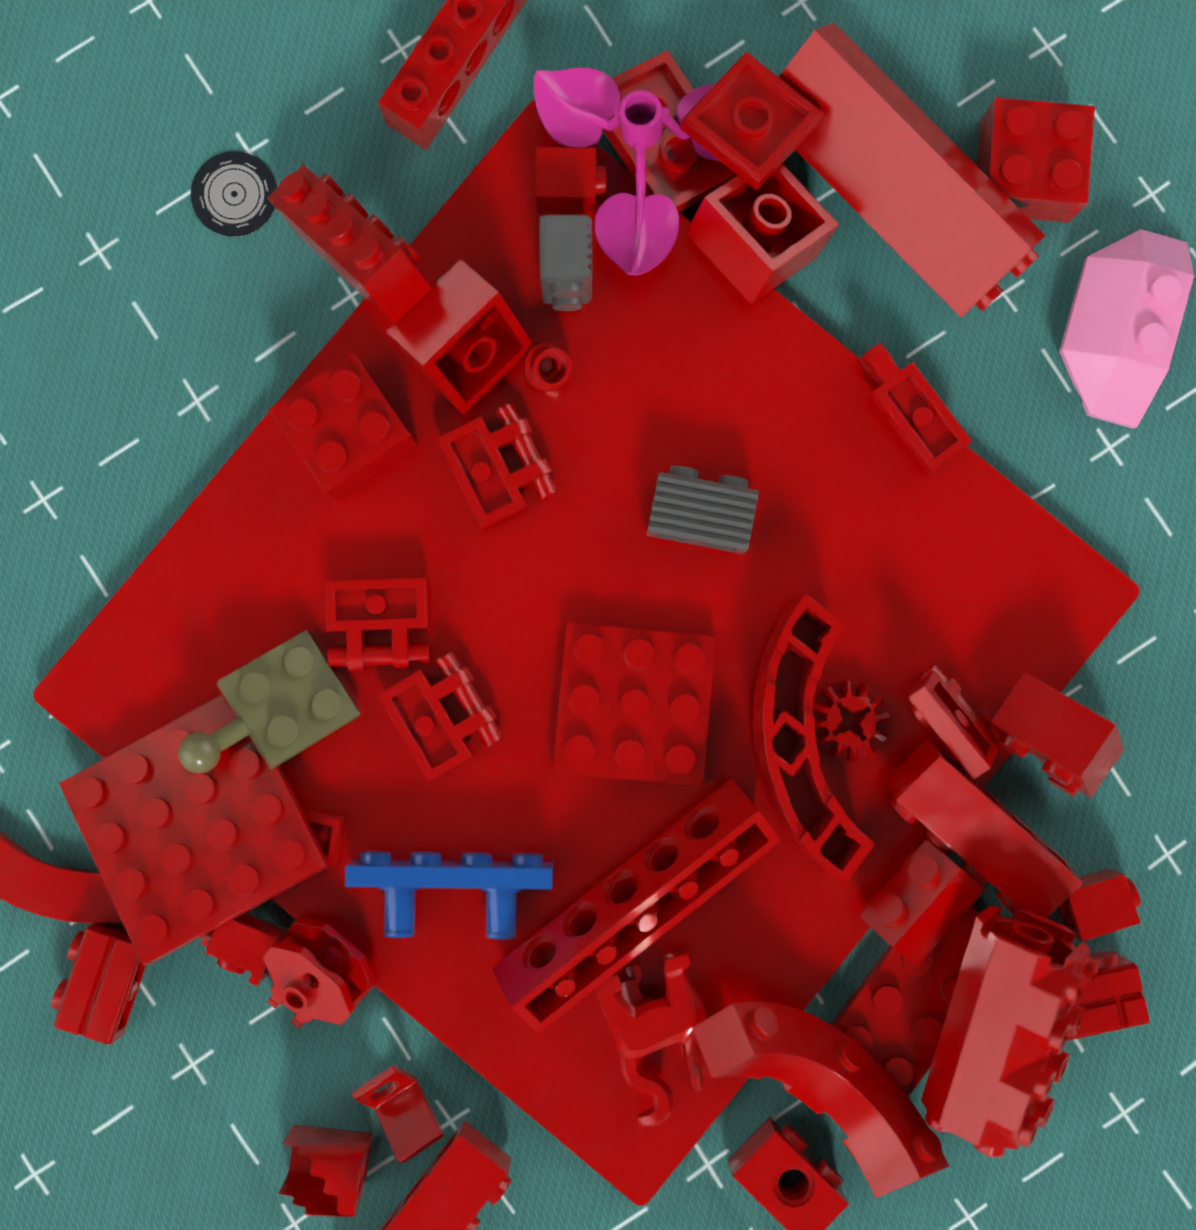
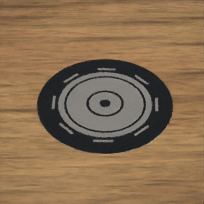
M224 152L210 158L197 171L191 186L192 207L198 219L209 230L227 237L245 236L260 229L272 216L275 207L267 197L277 189V184L271 170L259 158L245 152Z

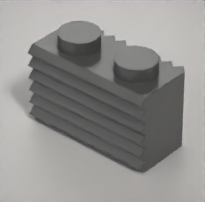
M544 215L540 217V282L543 303L552 304L555 310L582 309V304H588L592 300V220L587 215Z
M670 466L669 473L659 471L646 535L744 554L748 550L759 495L758 490L748 489V480L727 475H720L718 483L698 479L700 473L698 470L683 466Z

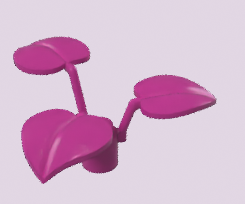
M571 68L559 71L537 70L534 75V96L537 111L546 131L557 143L568 148H592L600 140L603 128L608 131H614L620 125L624 141L629 146L635 148L636 196L628 193H618L608 198L596 214L595 235L603 252L626 274L637 276L652 270L672 250L679 232V216L674 202L668 196L655 194L645 197V149L658 142L662 134V124L668 127L680 139H688L690 136L680 129V125L669 116L668 108H661L658 98L648 91L638 90L631 92L621 102L616 83L604 72L591 68ZM715 84L698 87L682 98L677 106V118L680 124L681 119ZM692 139L693 148L698 155L708 160L719 161Z

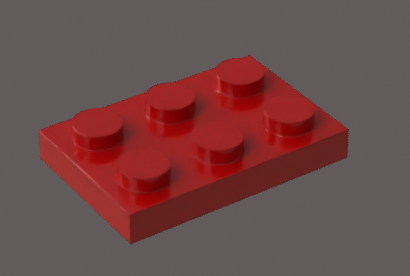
M668 50L612 78L619 90L621 102L631 92L638 90L648 91L658 98L661 108H668L669 116L681 125L677 118V106L682 98L694 89ZM662 124V134L658 142L645 149V196L655 194L668 196L674 202L678 213L703 200L704 197L738 176L721 161L708 160L698 155L693 148L691 137L680 139L664 124ZM620 125L614 131H608L603 128V132L636 180L635 148L629 146L624 141Z

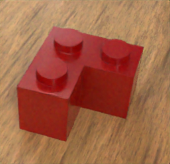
M1027 672L1023 674L991 720L992 725L1000 735L997 742L1020 758H1024L1027 753H1030L1041 760L1043 763L1041 769L1049 775L1047 780L1059 790L1072 797L1079 791L1091 799L1124 751L1116 724Z

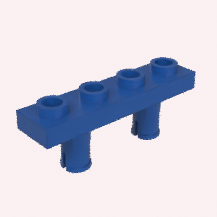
M366 851L360 852V860H353L346 865L345 887H380V890L385 891L384 936L391 938L414 936L415 891L420 890V888H481L482 891L486 892V937L491 939H511L516 937L517 892L522 891V889H552L553 862H543V855L537 853L512 854V862L492 861L491 853L482 852L462 853L461 861H441V853L414 852L411 853V860H391L390 852Z

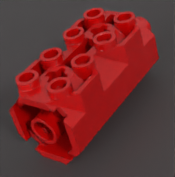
M989 906L976 917L921 1102L927 1109L925 1121L930 1127L941 1132H951L972 1143L979 1152L987 1156L1002 1157L1006 1148L1019 1149L1021 1145L1029 1148L1038 1128H1044L1050 1118L1055 1099L1049 1097L1048 1094L1053 1082L1059 1083L1066 1070L1070 1054L1063 1051L1068 1036L1074 1037L1081 1024L1085 1007L1078 1005V1001L1084 988L1090 990L1100 967V960L1090 956V948L1083 941L1077 948L1072 944L1075 934L1068 927L1027 910L1015 909L1013 918L1000 917L1002 907Z

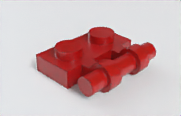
M509 403L496 411L503 428L491 434L482 416L436 438L482 530L527 508L519 489L532 484L540 500L549 498L558 492L550 476L554 471L547 458L541 459L530 437L533 430L527 418L521 419L514 403ZM508 445H513L523 465V468L511 474L499 452L500 449Z
M426 577L324 581L326 631L346 632V646L328 647L327 658L330 667L348 666L349 671H365L366 666L393 665L394 669L398 670L410 669L411 664L430 663V644H410L409 629H429L428 579ZM392 630V645L366 646L364 631Z
M453 652L435 661L445 678L435 685H431L424 671L420 669L377 695L427 782L434 780L473 756L463 739L473 732H477L486 748L503 738L494 723V720L497 719L490 705L484 706L471 684L474 680L468 667H461ZM451 693H454L468 717L457 725L454 724L441 699Z
M936 664L931 665L920 674L922 679L918 681L908 697L912 702V710L924 726L932 727L943 740L944 749L950 760L956 766L964 767L972 778L975 779L991 769L999 750L996 747L998 740L988 729L990 722L982 712L975 713L961 696L960 691L962 688L953 676L947 678Z

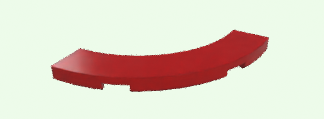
M0 830V899L39 916L67 922L91 924L122 922L99 871L80 870L62 865L57 866L32 856L31 852L15 843Z

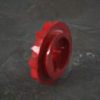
M854 681L838 682L821 691L813 702L816 743L827 755L842 761H857L875 754L876 750L887 739L888 724L891 717L887 712L883 697L868 685ZM837 703L852 713L866 708L867 711L862 714L863 717L857 722L861 729L859 732L863 736L862 738L851 730L838 731L834 735L832 734L838 728L837 725L843 720L839 713L841 710L836 705Z

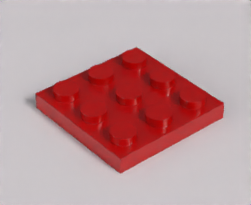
M567 622L552 772L703 787L716 636Z

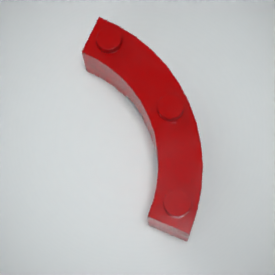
M804 593L793 597L780 616L767 642L759 666L753 704L754 746L759 771L767 795L779 820L810 861L830 879L844 886L874 847L875 843L864 835L850 820L835 796L831 794L824 780L819 765L820 758L816 743L813 701L816 684L820 680L826 659L846 624Z
M750 1001L731 1004L692 1028L712 1079L725 1076H743L759 1080L767 1076L781 1081L788 1093L801 1100L815 1113L821 1114L826 1112L848 1136L842 1142L856 1160L876 1198L950 1167L942 1152L940 1139L933 1130L929 1129L907 1094L892 1076L863 1049L858 1041L850 1038L831 1024L791 1006L772 1002Z

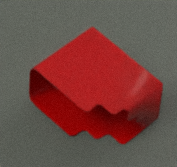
M293 1125L282 1143L292 1146L288 1174L278 1193L293 1197L292 1204L305 1207L304 1214L307 1216L354 1217L366 1184L369 1165L368 1155L370 1157L373 1133Z

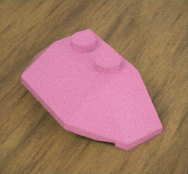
M1140 229L1084 259L1059 353L1071 381L1083 401L1082 406L1087 416L1132 429L1138 427L1169 371L1194 279L1188 242Z

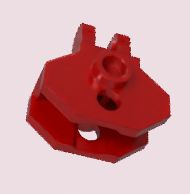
M299 917L279 941H276L263 957L274 984L270 990L273 994L267 1002L275 1009L284 1003L288 1009L295 1012L291 1023L298 1029L306 1021L310 1023L312 1019L342 1025L376 984L366 955L327 922Z

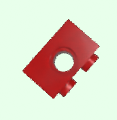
M768 1117L728 1159L732 1176L786 1230H825L849 1205L840 1187L845 1182L844 1179L826 1160L822 1159L817 1164L804 1152L808 1144L793 1127L786 1123L780 1128ZM796 1169L803 1172L802 1179L794 1186L785 1187L778 1183L781 1175L787 1170Z

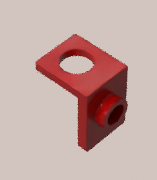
M395 1065L389 1067L351 1093L354 1101L374 1109L395 1157L400 1163L407 1162L444 1137V1133L417 1077ZM393 1082V1083H392L390 1086H388L387 1088H385V1089H383V1090H381V1091H379V1092L373 1093V1092H374L375 1090H377L379 1087H381V1086H383V1085H385V1084H387V1083Z

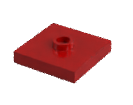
M746 51L681 119L680 129L755 190H758L821 122L824 112Z

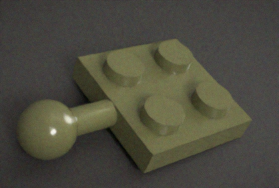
M306 630L218 680L217 686L238 718L211 734L194 732L187 735L179 745L178 758L182 766L188 771L205 773L217 765L221 751L249 735L270 770L355 720L360 713Z

